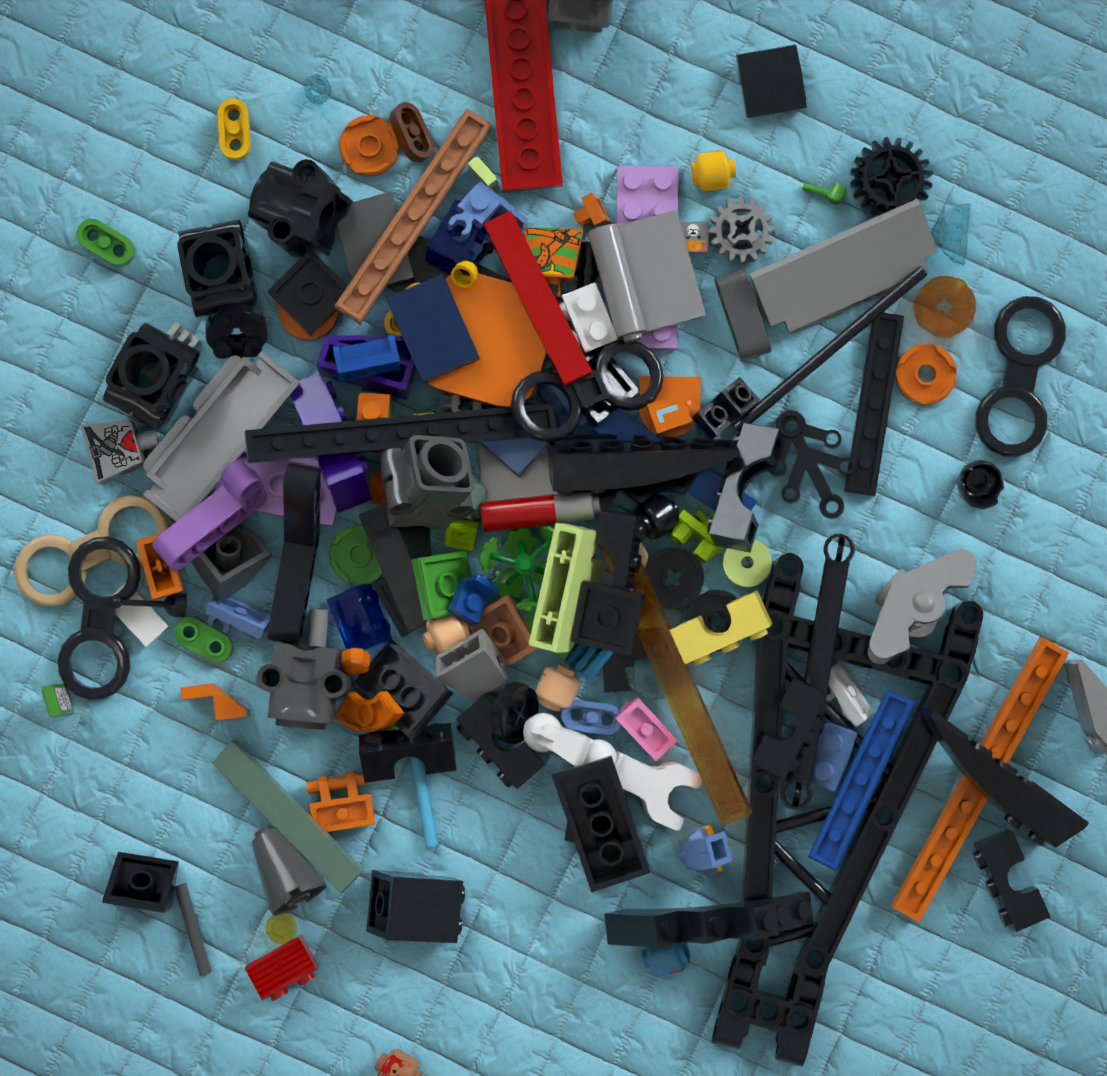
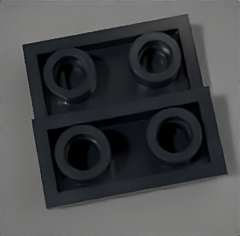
M796 44L736 54L739 83L742 87L746 118L807 108Z

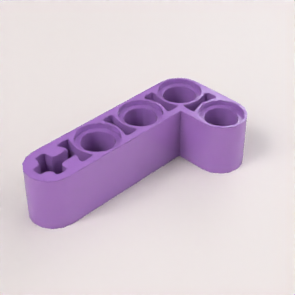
M241 459L231 462L222 471L221 480L223 486L166 529L153 542L152 548L171 570L177 571L186 566L259 509L266 501L267 494L262 481Z

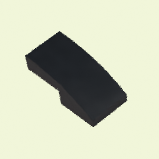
M739 377L699 410L692 419L710 439H714L760 399Z

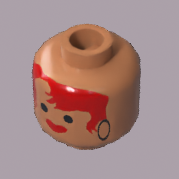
M394 1049L388 1055L383 1053L374 1067L378 1071L377 1076H422L423 1074L419 1070V1061L400 1049Z

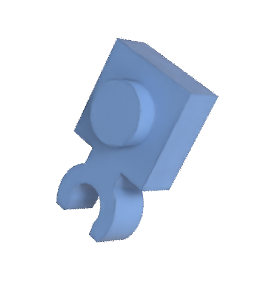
M475 185L457 205L456 211L460 214L450 218L447 229L451 231L454 226L461 225L464 227V230L461 232L460 239H467L471 233L472 225L474 224L481 229L483 223L487 222L499 209L500 202L478 185Z

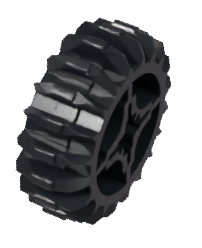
M886 137L883 139V147H881L879 142L875 140L871 144L872 150L864 147L861 151L863 157L855 158L854 163L859 168H852L850 171V175L857 177V179L850 182V187L860 188L853 194L854 199L864 197L860 207L864 209L870 204L872 206L869 213L871 216H874L877 210H881L882 215L915 199L921 201L928 199L929 195L924 190H930L933 184L924 179L930 178L933 175V171L923 170L930 163L929 159L920 161L918 158L923 151L918 149L915 153L911 152L912 142L909 141L904 148L901 147V138H897L894 145H891L890 139ZM883 157V171L875 173L874 176L867 177L869 165ZM896 158L906 162L911 169L900 168L897 165ZM888 173H891L892 178H897L894 188L890 180H885ZM909 181H915L913 193L906 199L899 201L900 186L908 184ZM879 188L883 190L887 200L878 197L872 189Z

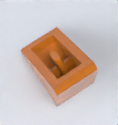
M160 534L136 541L152 600L183 592L181 569L177 571L171 570L152 548L153 542Z

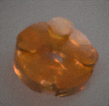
M939 276L929 280L919 290L914 300L913 311L918 325L923 330L925 329L938 338H950L963 332L972 323L976 312V301L972 290L963 279ZM941 299H946L947 303L952 304L953 308L949 310V315H944L942 310H937V305L941 304Z

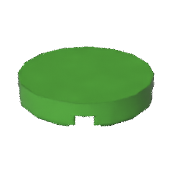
M363 525L349 526L341 530L332 540L329 561L335 575L346 583L360 586L369 585L381 578L383 572Z

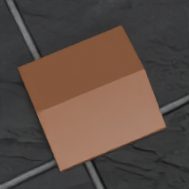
M510 594L484 608L478 624L473 626L467 624L470 635L480 629L486 632L505 658L506 667L538 649L528 645L531 630L519 609L516 608V604Z

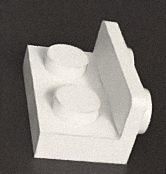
M595 282L560 296L563 302L559 303V306L566 320L570 319L574 329L572 332L583 353L618 340Z

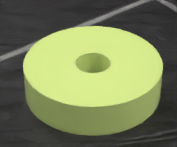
M754 539L750 553L727 548L722 558V567L726 577L735 585L753 587L763 582L769 575L772 567V558L768 548L762 542ZM744 557L752 559L753 564L750 568L742 566L741 561Z

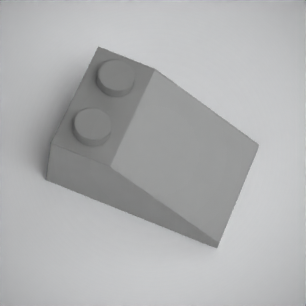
M1068 660L1064 665L1081 729L1087 736L1084 740L1095 753L1100 751L1103 755L1107 754V687L1083 660Z

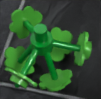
M545 526L540 527V536L545 543L536 551L534 545L538 542L537 537L531 535L529 528L517 529V531H508V539L503 541L502 544L503 550L511 553L513 558L498 554L499 547L495 537H492L489 542L483 544L478 554L479 564L482 566L483 572L492 569L496 561L515 566V569L507 567L504 571L496 570L494 573L495 579L491 583L499 588L498 593H500L501 598L510 594L513 599H519L523 594L521 587L524 585L523 578L519 576H525L530 598L523 599L522 602L516 604V608L524 609L527 613L536 612L539 595L535 594L533 581L541 587L547 560L538 562L537 566L535 560L550 548L554 528L550 526L547 528Z

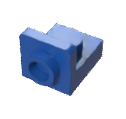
M481 574L459 579L448 611L470 626L479 623L487 598L498 595L499 588L492 584L488 577Z

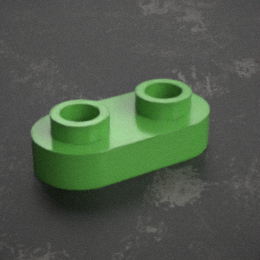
M87 219L78 226L76 232L77 240L88 251L117 267L126 266L133 260L135 248L126 236L96 219ZM97 231L99 233L98 239L90 241V233ZM118 247H124V254L120 257L116 256L115 250Z
M185 617L177 623L174 631L176 640L192 652L214 663L224 662L232 655L233 642L225 633L209 626L196 617ZM189 626L195 630L192 638H188L185 635V629ZM216 641L222 647L219 653H214L211 650V645Z

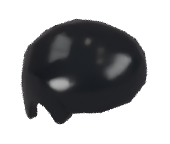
M976 460L962 468L958 475L957 488L960 497L968 505L984 510L998 503V496L1004 489V482L1000 470L992 462Z

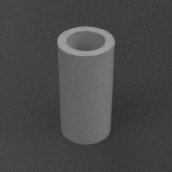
M310 609L308 646L326 647L329 610Z

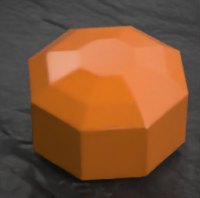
M350 648L341 653L340 669L348 675H361L369 671L370 654L365 650Z

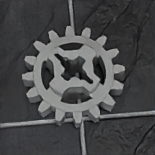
M739 196L737 204L728 199L726 201V209L721 206L717 207L716 212L719 217L712 216L710 222L716 225V227L709 228L708 230L709 235L716 236L711 241V246L719 245L721 248L718 255L729 254L728 262L730 263L735 257H739L740 264H744L748 256L755 262L757 260L756 252L765 255L767 249L764 244L771 245L774 240L768 236V234L775 231V226L768 225L773 216L772 214L764 216L763 211L766 206L763 204L756 208L754 206V198L749 201V204L744 203L743 196ZM744 211L749 214L738 216L734 212ZM758 221L762 229L761 239L755 232V225ZM750 222L746 234L742 233L733 239L737 226L741 228ZM722 223L728 228V236L725 240L721 231ZM736 245H746L749 249L739 250L734 247Z

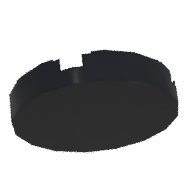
M520 682L508 683L501 689L495 699L491 713L493 733L498 740L513 745L524 741V724L529 718L538 714L539 709L538 698L534 689Z

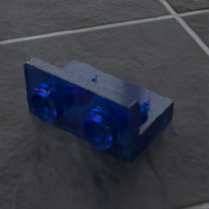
M371 583L353 587L326 599L346 650L350 648L367 650L392 639L390 624L383 615L379 605V596Z

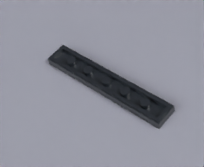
M883 312L871 323L850 451V458L854 460L856 468L852 475L846 476L844 492L873 497L876 495L904 316ZM850 462L848 463L847 471H850L852 468V464Z

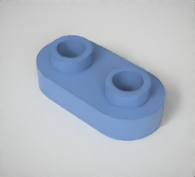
M573 700L571 706L567 709H562L561 713L564 725L574 731L611 735L616 733L622 726L615 719L621 711L611 704ZM574 709L582 711L583 717L581 720L574 721L571 718V712ZM606 713L613 716V722L610 725H604L601 722V717Z

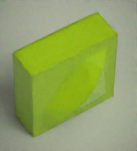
M454 519L446 529L444 546L474 552L479 522Z

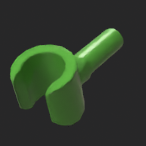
M836 182L833 183L830 190L804 183L802 188L803 191L825 197L833 204H840L847 194L846 187Z

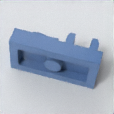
M214 596L207 604L205 613L210 615L208 625L212 627L217 619L222 620L225 624L223 628L224 633H227L231 627H234L249 637L261 639L269 628L271 615L229 596L221 601Z

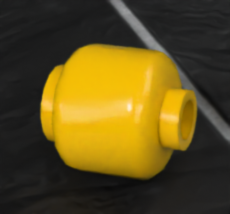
M723 150L697 154L695 161L691 162L693 185L698 186L702 192L728 189L731 178L736 177L734 159L728 160L727 154Z

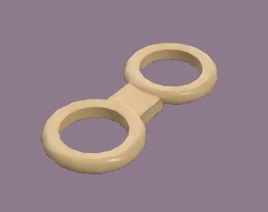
M130 494L118 497L105 507L99 518L96 531L73 542L63 536L48 534L34 538L26 544L15 562L14 575L17 587L26 599L38 606L53 608L67 604L76 597L70 584L60 593L46 595L37 591L30 583L27 573L28 565L33 555L39 550L56 547L65 551L71 558L72 554L82 543L94 537H111L110 528L116 514L129 507L143 508L152 515L157 527L156 535L163 533L169 526L155 504L145 496ZM97 549L91 552L84 559L81 568L84 584L87 570L110 559L126 566L123 558L116 552L108 549ZM135 554L140 562V566L143 565L140 554Z

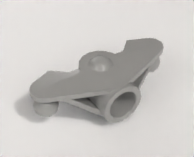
M960 549L908 572L901 569L886 583L875 598V602L881 606V610L869 641L868 657L871 662L885 664L891 658L910 649L909 638H926L933 632L937 625V620L945 610L944 594L949 588H968L976 568V559L971 552Z

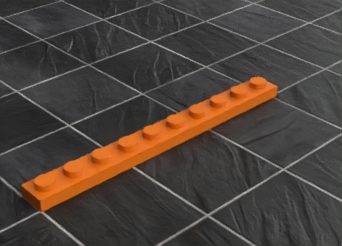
M1039 637L980 743L993 752L992 758H998L1006 764L1011 759L1069 652L1046 638ZM964 775L959 780L890 904L891 907L917 922L921 921L988 800Z

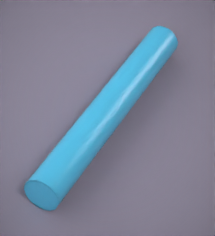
M409 757L426 847L437 846L438 841L423 762L418 758Z

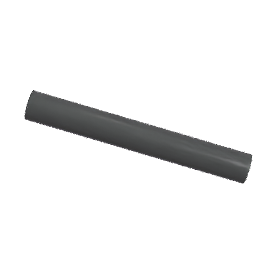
M187 884L176 885L174 888L199 975L211 973V968Z

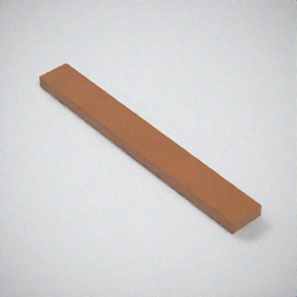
M468 108L465 110L335 304L334 309L361 325L491 130V123Z

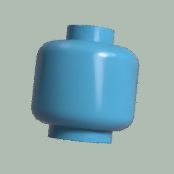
M680 942L660 948L647 947L642 951V957L646 968L651 967V970L657 976H665L682 972L686 967V963L690 962V951L688 943Z

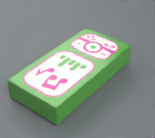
M51 684L42 687L41 690L49 716L60 717L74 713L67 687L64 684Z

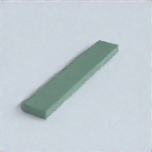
M236 740L231 741L212 762L340 894L345 892L364 871Z

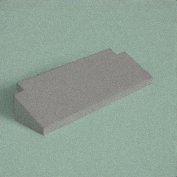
M915 199L756 270L749 275L759 308L770 326L772 327L783 322L789 332L798 333L849 310L854 303L861 300L870 301L888 293L919 266L925 272L928 271L924 258L937 253L938 250L922 205L918 199Z
M261 351L258 354L259 359L255 364H252L245 357L241 359L239 356H231L194 400L193 407L197 414L192 419L188 416L180 417L145 459L143 468L148 472L146 476L156 484L151 490H146L143 495L176 522L204 501L221 480V473L225 467L237 460L246 450L245 430L263 429L300 384L297 379Z

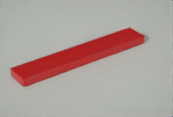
M512 211L483 223V227L563 386L566 387L592 375V370Z

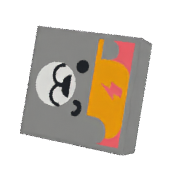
M680 222L689 254H708V222Z

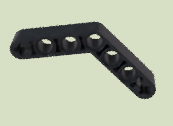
M290 463L286 468L283 483L284 544L268 628V640L299 645L302 638L320 537L321 470L318 468Z

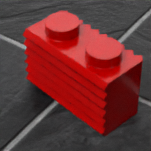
M301 934L249 963L244 968L261 1000L270 997L272 1001H275L288 993L287 986L296 981L301 986L315 978L314 971L319 968V965Z

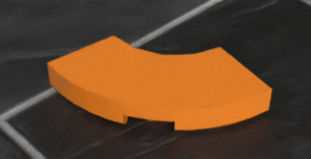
M388 691L379 692L370 700L363 699L356 692H348L334 715L343 725L352 730L374 732L389 728L402 717L404 712Z

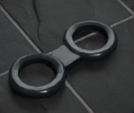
M1022 296L1010 301L1000 310L994 323V340L999 352L1007 359L1002 386L991 390L980 401L975 413V428L981 442L990 451L1003 457H1019L1032 452L1042 442L1047 431V412L1043 402L1033 392L1038 368L1050 363L1062 350L1066 340V324L1061 312L1051 302L1037 296ZM1023 309H1035L1042 312L1050 320L1053 327V339L1050 346L1044 352L1037 355H1025L1016 351L1011 346L1007 337V325L1010 318L1016 312ZM1017 398L1024 401L1031 408L1034 415V429L1024 442L1005 444L998 441L991 433L988 426V415L992 406L998 400Z
M624 340L612 342L601 350L595 359L592 375L566 387L563 386L556 372L548 370L532 372L521 379L513 391L511 400L513 419L520 430L533 440L546 443L561 441L575 431L581 422L582 410L606 401L615 408L632 411L643 409L648 404L654 402L662 390L664 374L661 362L653 350L641 342L625 343ZM621 353H630L644 361L650 373L649 387L644 394L630 398L621 396L612 389L608 383L606 370L607 364L613 356ZM539 384H549L557 387L564 393L568 399L570 409L568 419L562 426L555 429H545L531 422L524 407L525 395L530 388Z
M109 536L94 537L82 543L72 554L68 566L69 584L75 595L84 604L81 630L70 635L61 646L57 659L58 673L65 687L76 696L88 700L105 699L117 693L126 683L130 672L129 652L123 641L114 634L116 608L111 605V599L114 596H120L122 599L129 600L135 594L141 579L140 562L134 551L127 544ZM97 549H108L116 552L123 558L127 566L128 577L126 584L119 593L113 596L102 597L93 594L86 588L82 580L81 568L83 561L91 552ZM97 640L105 643L113 650L117 658V670L114 678L102 687H90L82 684L76 679L71 670L73 651L79 644L85 641Z

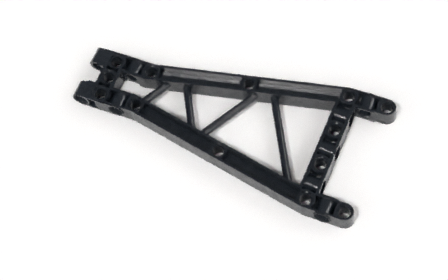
M786 553L776 559L763 598V604L769 617L777 619L780 622L781 629L777 635L767 634L758 638L756 646L741 902L772 898L774 857L776 856L823 904L813 923L779 931L778 935L762 938V944L756 950H750L746 947L747 939L738 940L716 1018L712 1043L739 1050L743 1038L748 1035L750 1024L777 1031L775 1037L777 1042L775 1060L803 1067L819 1011L829 964L937 743V739L920 712L925 707L935 711L948 721L968 679L972 660L978 645V636L983 621V610L974 601L957 603L953 607L948 625L945 627L939 654L910 647L908 651L899 654V662L895 667H889L886 663L875 664L871 662L868 657L871 636L838 628L837 637L840 640V646L834 651V660L924 683L928 687L891 764L888 762L883 772L884 778L866 808L868 811L828 891L776 839V833L824 821L832 806L777 820L779 777L751 763V759L765 732L774 737L782 738L783 708L779 707V703L784 695L785 677L790 682L793 677L804 682V678L786 661L787 647L809 653L814 621L793 616L801 587L800 581L804 564L798 555ZM784 559H791L796 564V571L792 576H787L781 571L780 567ZM965 606L971 608L974 613V618L969 624L964 623L960 617V612ZM949 666H954L959 673V677L954 683H949L944 676L945 670ZM829 704L824 716L833 724L857 732ZM858 732L854 743L857 749H859L864 739ZM762 775L768 776L772 783L771 788L766 792L757 791L755 786L757 778ZM881 808H887L890 811V820L885 824H878L876 821V812ZM806 937L796 957L786 997L760 991L758 989L759 977L762 967L766 966L769 947ZM811 951L821 952V962L816 966H809L806 963V957ZM736 995H742L746 998V1005L740 1010H734L730 1007V1001ZM767 1003H772L776 1006V1013L770 1018H764L760 1015L761 1007ZM801 1011L806 1014V1020L801 1026L791 1025L790 1018L795 1012Z

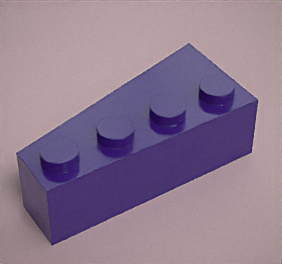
M321 372L299 380L300 384L290 395L301 425L348 421L342 406L336 407L333 402L334 399H337V395L332 382L325 383ZM356 454L315 457L316 461L319 462L318 465L338 513L372 500L365 474L370 473L363 455L359 457Z

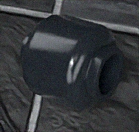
M663 495L653 496L644 503L638 504L634 512L636 515L644 516L643 524H646L647 528L645 537L651 540L659 539L671 533L679 521L678 506L674 501L669 500Z

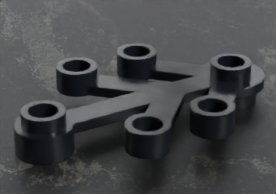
M789 410L783 412L776 420V429H779L784 440L779 462L783 464V469L780 472H774L773 470L769 472L776 477L785 474L787 470L785 459L792 442L798 452L788 484L781 492L783 500L793 504L800 499L799 487L805 470H807L821 498L819 508L822 515L827 519L839 518L844 512V502L840 496L832 494L818 464L836 469L842 476H850L855 471V462L850 457L840 458L809 448L804 437L823 441L827 448L836 449L842 442L840 433L836 430L827 431L806 424L803 415L797 411ZM789 421L796 422L797 428L794 431L786 430L785 426ZM835 434L838 437V441L836 444L831 445L827 443V437ZM844 461L850 462L852 464L851 470L847 472L840 469L841 463ZM788 489L796 490L797 495L794 499L785 497ZM830 502H835L838 505V510L834 513L826 510V506Z

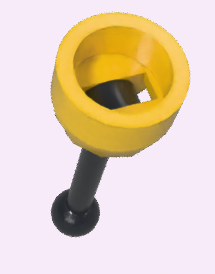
M491 242L483 244L482 251L472 262L462 261L452 269L451 278L457 286L468 288L476 281L478 277L477 265L487 254H491L494 251Z

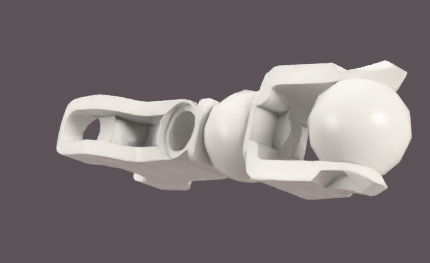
M535 714L524 724V740L531 749L541 753L552 750L576 767L612 755L623 789L640 798L641 807L645 814L655 822L676 831L681 829L684 819L669 808L667 802L669 793L674 787L679 785L690 786L695 789L700 788L704 781L702 775L675 761L663 762L652 767L617 750L615 751L614 747L607 741L593 740L582 733L563 728L558 719L551 714Z

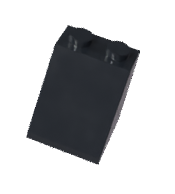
M372 870L366 931L386 940L457 943L458 935L462 931L460 911L461 904L465 900L463 881L445 876Z

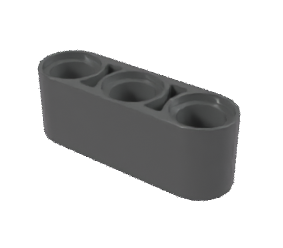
M745 269L716 277L715 285L740 360L745 361L770 353V342Z

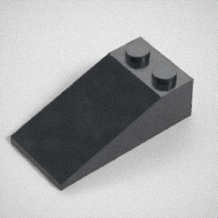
M612 755L552 774L591 892L651 873Z

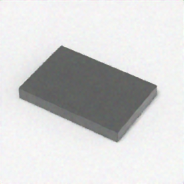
M391 191L352 202L347 216L337 225L351 280L397 213ZM409 254L406 255L385 288L415 280Z

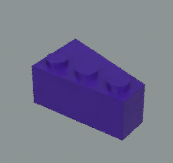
M392 334L380 337H365V335L326 336L317 362L318 373L321 372L323 377L339 381L332 346L339 345V347L380 340ZM394 336L400 360V370L343 382L407 400L416 372V366L403 337Z

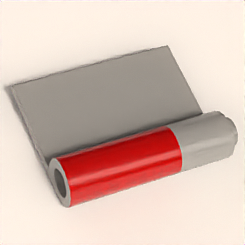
M483 445L478 446L481 485L488 490L486 502H481V518L485 533L555 525V523L595 520V514L600 513L599 495H593L588 490H576L573 494H561L553 491L549 480L547 448L518 477Z

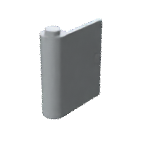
M677 210L621 226L608 224L588 232L617 339H624L625 343L642 339V334L706 316Z

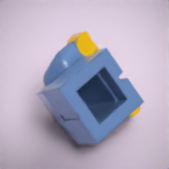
M712 825L701 826L688 837L687 843L682 844L683 850H680L678 854L680 861L686 862L688 869L703 874L722 872V865L733 862L730 849L726 846L728 841L725 831L714 833Z

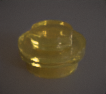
M288 913L278 916L272 915L266 923V933L275 943H287L293 939L297 932V923L293 916Z

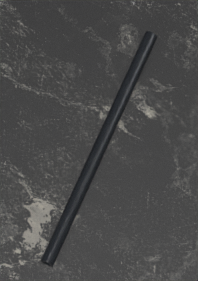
M921 266L916 268L734 422L732 426L737 432L741 433L744 423L752 424L924 279L927 276Z

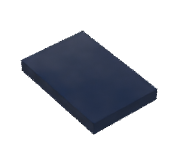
M443 274L386 298L423 384L480 360Z

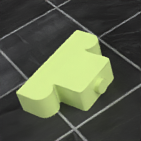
M555 523L528 645L555 653L569 652L573 648L575 642H571L582 583L584 580L602 583L606 565L603 561L592 559L597 548V543L595 542L596 531L566 523Z

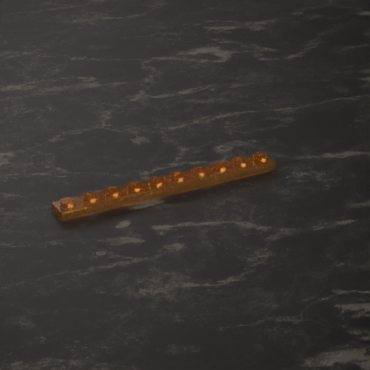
M598 544L614 580L615 568L613 560L609 553ZM641 563L638 573H635L634 579L637 592L645 594L638 636L721 825L724 826L753 812L687 664H684L669 631L671 629L643 563Z

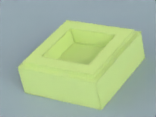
M475 156L468 163L470 172L479 182H483L490 189H493L497 185L496 176L479 157Z

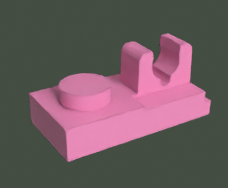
M638 697L631 703L627 701L619 709L621 712L615 717L655 762L678 741Z

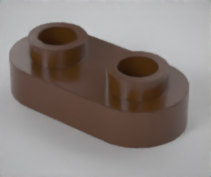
M408 102L398 104L390 113L389 119L404 154L413 162H423L434 152L432 137L416 106Z

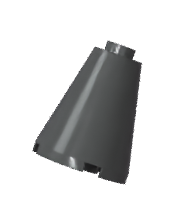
M269 825L261 828L254 834L256 838L252 841V846L268 909L273 916L282 915L298 908L296 904L304 900L309 902L326 889L327 886L321 875L276 828L272 829Z

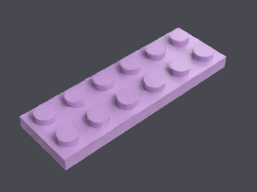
M617 166V226L677 210L678 213V167ZM677 324L642 334V339L637 342H641L650 349L676 350Z

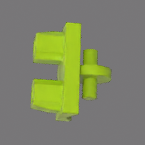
M699 509L694 517L683 510L678 516V524L674 527L669 537L678 545L683 546L687 539L693 536L700 544L692 554L701 563L705 564L715 554L718 555L724 549L723 547L715 546L707 532L708 521L711 516L715 515L716 510L708 516Z

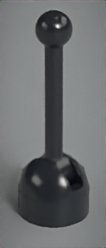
M176 593L167 596L164 601L122 599L120 596H114L111 599V605L114 608H120L122 605L163 607L170 616L185 618L187 595L186 593Z

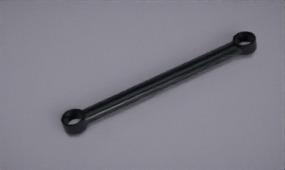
M844 534L830 536L823 546L825 562L804 676L805 683L827 693L849 564L855 554L853 540ZM839 537L836 558L833 560L828 553V546L833 539ZM846 539L850 545V553L846 560L841 561ZM817 717L811 727L816 732L808 747L802 745L797 754V757L801 758V762L794 775L787 774L786 783L780 791L783 804L792 810L805 808L812 799L811 780L822 720ZM796 782L794 798L791 804L786 799L785 791L790 783ZM803 784L806 787L807 798L802 805H799Z

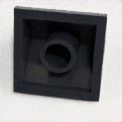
M118 852L102 902L161 913L167 912L172 908L179 861Z

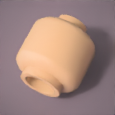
M455 615L428 620L426 623V633L422 634L427 650H434L437 655L470 636L467 624Z
M558 664L557 668H545L535 688L536 695L539 697L538 702L557 712H560L562 708H569L580 689V682L574 677L575 670L563 664Z

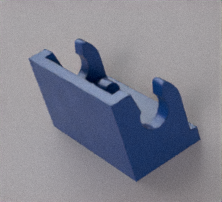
M394 334L388 335L385 339L339 347V345L332 346L340 382L400 370V360Z

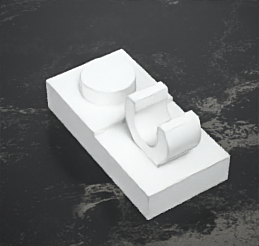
M838 661L832 665L828 684L831 692L827 695L826 701H830L836 696L843 715L852 721L856 727L866 721L874 713V710L841 662Z

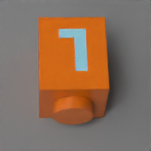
M682 393L646 406L656 437L691 425V417L695 416L690 398L684 400Z

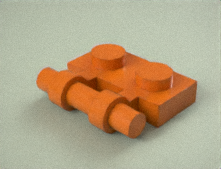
M355 771L346 772L345 776L329 778L326 775L319 776L318 780L308 781V794L320 792L321 801L309 803L311 817L326 832L376 824L371 793L359 795L358 786L370 784V782L365 783L363 773L356 774ZM348 789L349 797L331 798V790Z

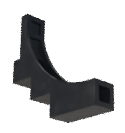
M806 891L731 904L668 909L626 908L604 914L608 945L660 948L680 942L709 944L729 938L758 940L778 935L779 931L813 923L810 892Z

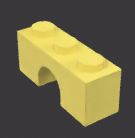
M758 591L749 593L726 605L731 616V625L725 632L717 633L708 629L701 615L670 629L669 631L684 664L693 661L694 666H697L712 659L710 653L721 649L724 654L739 647L738 641L749 636L750 640L753 641L767 635L766 628H769L772 622Z

